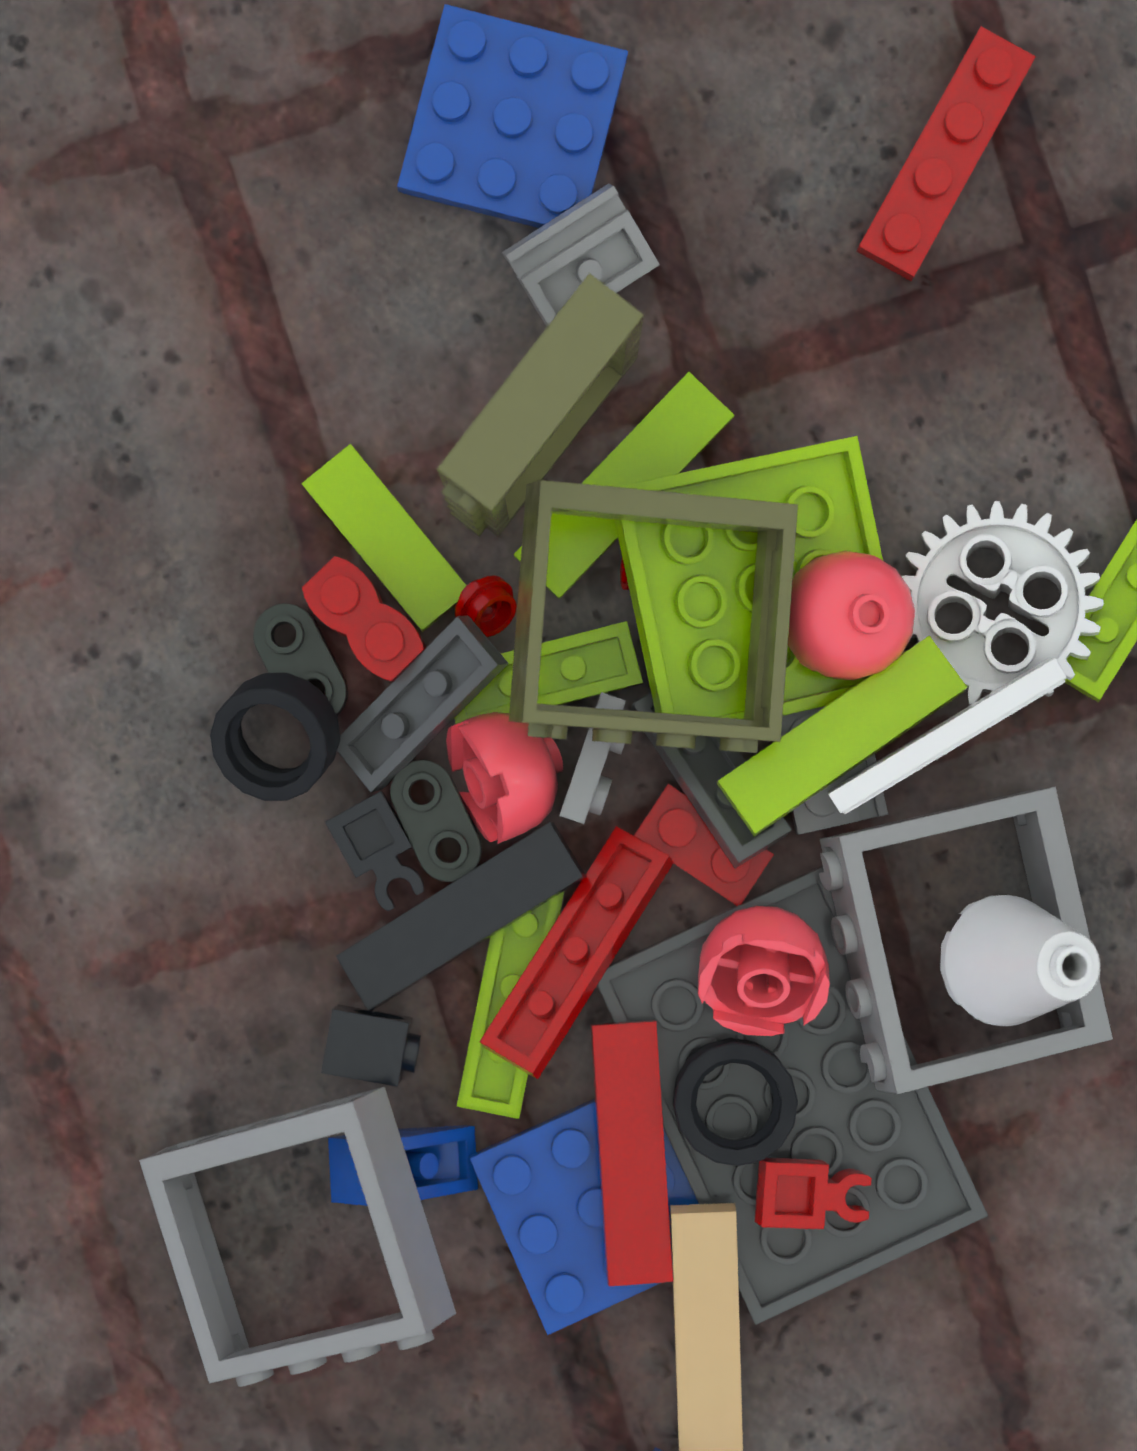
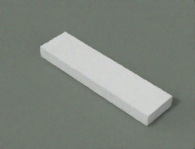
M1056 658L1046 659L828 791L830 798L840 814L842 812L847 814L1065 683L1064 679L1067 676Z

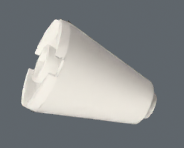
M1012 895L988 896L968 904L959 913L962 914L955 923L952 931H947L941 944L940 971L949 996L957 1005H961L975 1019L985 1024L997 1026L1022 1024L1080 999L1095 986L1100 972L1099 956L1090 940L1035 903Z

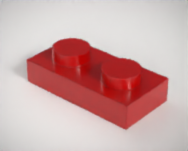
M670 784L666 785L633 835L668 854L673 864L736 906L743 903L774 856L772 852L766 849L739 867L734 868L688 797Z

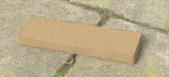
M735 1203L670 1205L679 1451H743Z

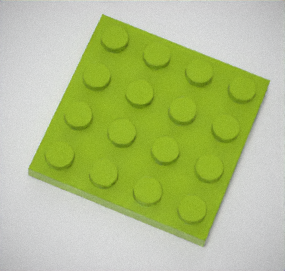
M858 436L616 486L631 489L798 504L793 577L814 558L841 551L871 554L883 560ZM614 519L655 713L744 719L758 532ZM788 647L782 716L827 706L869 676L856 680L825 677L821 673L811 671L803 666Z

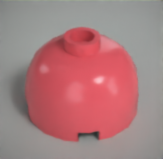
M841 551L814 558L794 575L792 580L788 647L803 666L811 671H817L825 677L856 680L883 671L902 655L913 634L915 608L910 588L896 568L871 554Z
M502 712L478 715L448 728L446 744L451 770L455 772L463 768L464 778L469 792H459L474 825L489 842L497 840V844L517 837L539 825L552 811L558 791L557 773L563 771L562 756L552 738L528 736V723L509 722V713Z
M754 906L737 910L715 926L702 946L698 971V996L702 1004L705 1000L706 1004L713 1009V1019L725 1028L744 1035L775 1036L784 1033V1024L795 1022L803 1017L804 1026L814 1020L827 1003L830 980L829 964L818 934L797 914L779 907Z

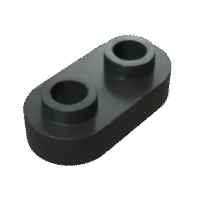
M277 604L266 609L256 621L253 639L268 673H289L308 681L320 680L326 688L325 696H327L338 716L346 705L348 687L315 620L304 609L293 604ZM284 623L292 624L296 630L294 643L288 647H279L274 641L275 629Z
M426 760L409 763L395 775L392 781L390 794L393 806L426 873L440 881H456L477 867L482 852L480 838L453 779L446 769L437 763ZM422 779L429 781L434 787L433 799L424 805L414 802L410 795L412 785ZM444 838H454L461 846L460 857L454 862H445L437 854L438 843Z

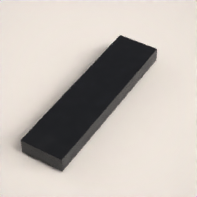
M548 822L336 957L368 1011H371L587 876L555 823Z

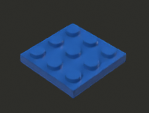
M444 4L397 185L398 192L536 228L542 227L593 194L628 59V51Z
M595 1099L469 1155V1159L547 1335L660 1284L651 1283L610 1287L607 1284ZM664 1130L671 1237L670 1205H692L699 1203Z

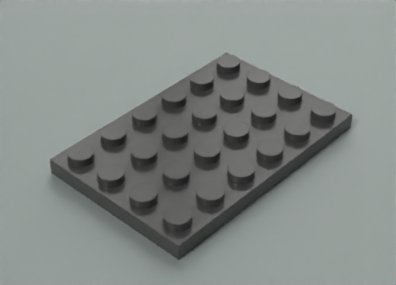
M823 866L610 964L597 985L615 1023L655 1020L657 1023L663 1127L698 1203H735L737 1216L738 1287L755 1325L988 1216L929 1088L924 1087L901 1094L876 1091L874 1082L871 1083L868 1065L861 1063L860 1047L865 1044L860 1018L856 1019L853 1016L846 998V982L851 980L846 955L839 953L833 940L831 921L837 915L832 892L825 890L819 877V873L824 872ZM754 906L779 907L797 914L818 934L829 964L830 984L828 999L822 1010L814 1020L804 1026L803 1017L795 1022L784 1024V1033L775 1036L744 1035L721 1026L713 1019V1009L706 1004L705 1000L702 1004L698 996L699 961L704 942L721 920L737 910ZM904 1037L910 1066L917 1065ZM728 1038L754 1041L774 1053L792 1076L798 1105L793 1129L784 1144L767 1158L823 1160L829 1164L828 1179H831L837 1172L844 1169L862 1171L872 1178L871 1186L856 1185L851 1187L846 1193L845 1201L848 1206L858 1205L864 1207L869 1211V1219L857 1223L849 1222L833 1211H826L824 1229L760 1227L755 1222L759 1161L742 1166L715 1163L695 1151L679 1129L672 1101L676 1077L686 1060L706 1044ZM730 1063L718 1066L705 1076L698 1088L696 1106L699 1118L709 1131L721 1138L739 1140L751 1137L764 1127L772 1112L773 1096L770 1084L759 1071L749 1065Z

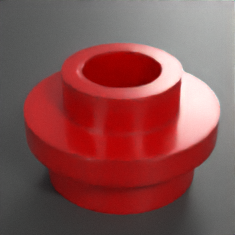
M496 575L472 581L462 590L455 608V618L457 616L469 615L486 637L500 633L511 623L517 610L511 586L502 577Z

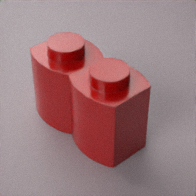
M334 556L302 586L304 598L317 618L335 632L347 637L350 648L360 663L381 679L392 683L426 649L423 638L412 623L396 609L383 604L382 598L374 584L351 562Z

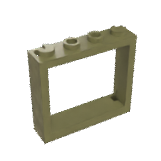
M591 273L582 281L437 468L444 486L441 493L445 496L444 500L448 503L447 508L451 510L450 514L479 537L486 528L497 537L501 535L525 504L526 485L543 480L637 360L644 314Z
M539 480L527 484L509 722L528 723V736L557 739H567L568 726L593 728L592 741L631 744L632 731L657 733L656 746L695 749L696 736L720 737L719 750L757 753L758 740L781 742L798 504ZM551 513L758 532L744 719L537 704Z

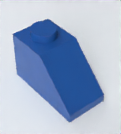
M460 1125L398 1129L420 1200L478 1190L477 1174L469 1159V1155L476 1153L475 1126ZM346 1136L329 1137L331 1202L367 1206Z

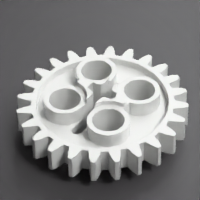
M994 501L990 519L981 520L975 507L968 505L966 514L967 524L959 527L951 517L945 515L942 518L946 536L940 539L927 531L921 534L922 540L929 552L926 556L908 552L906 554V561L917 573L916 576H901L910 588L915 608L911 638H917L919 643L930 635L967 686L969 706L980 699L982 692L991 693L1048 658H1056L1067 676L1066 679L1071 680L1075 676L1072 667L1067 662V658L1070 655L1078 659L1088 660L1091 652L1078 639L1080 635L1094 636L1099 634L1101 627L1093 621L1086 619L1085 613L1102 609L1103 600L1097 597L1085 596V590L1096 585L1100 580L1099 573L1080 574L1078 568L1089 558L1090 552L1088 549H1083L1069 554L1066 547L1073 535V531L1070 528L1053 537L1048 533L1051 514L1046 513L1035 525L1027 523L1026 504L1021 503L1013 519L1004 518L1000 501ZM987 547L996 550L1004 560L1003 569L997 575L991 578H981L975 576L969 570L967 561L973 551ZM956 576L964 580L972 588L989 598L995 599L1000 591L1010 595L1008 607L1012 611L1044 624L1048 627L1049 633L1046 636H1040L1004 613H1000L995 621L986 617L987 605L982 600L947 584L948 577ZM1036 578H1045L1057 585L1060 591V599L1054 606L1048 609H1037L1026 602L1023 596L1024 587ZM957 602L965 605L970 610L972 621L965 631L959 634H949L937 626L935 622L937 611L947 603ZM1004 633L1017 634L1028 645L1027 657L1016 665L1000 663L991 652L994 640ZM1051 690L1050 692L1046 693L1045 695L1049 697V696L1053 695V692H1054V691Z

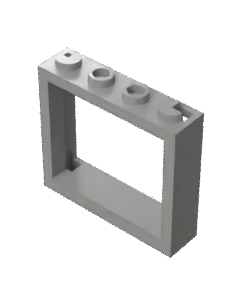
M1056 787L1028 790L820 839L823 852L820 853L824 872H820L819 877L825 890L832 892L837 915L831 921L832 936L839 953L846 955L851 980L846 982V998L851 1013L856 1019L860 1018L865 1044L860 1047L861 1063L868 1065L871 1083L874 1082L876 1091L901 1094L1113 1039L1098 977L1095 986L1088 994L1057 1008L1060 1029L910 1066L862 852L1013 817L1032 902L1090 940Z
M385 1086L177 1143L139 1160L209 1383L236 1378L238 1386H247L274 1375L273 1369L288 1366L291 1375L300 1374L327 1363V1356L340 1353L344 1362H353L381 1350L380 1344L397 1341L399 1350L410 1349L433 1340L432 1330L456 1314ZM344 1132L401 1312L249 1348L194 1172Z

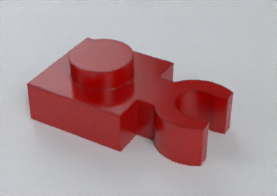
M765 1158L759 1161L755 1222L760 1227L824 1229L826 1211H833L849 1222L866 1221L869 1219V1211L858 1205L848 1206L845 1197L847 1191L853 1186H871L872 1178L857 1169H844L837 1172L831 1179H828L829 1164L823 1160Z

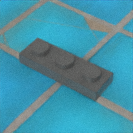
M469 615L457 616L340 735L337 752L370 792L383 790L394 779L395 775L405 768L509 663Z
M649 693L634 702L630 711L655 713L652 694ZM644 732L734 868L739 867L789 835L792 829L784 817H782L754 837L717 785V781L746 761L740 752L719 750L720 737L696 736L695 749L656 746L657 733Z

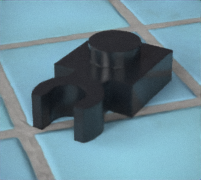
M383 791L374 794L325 822L354 876L357 878L373 870L377 877L375 896L383 909L390 911L396 907L388 892L389 884L395 878H404L409 881L416 895L425 891L421 875L412 867L402 865L397 856L410 849L412 845Z

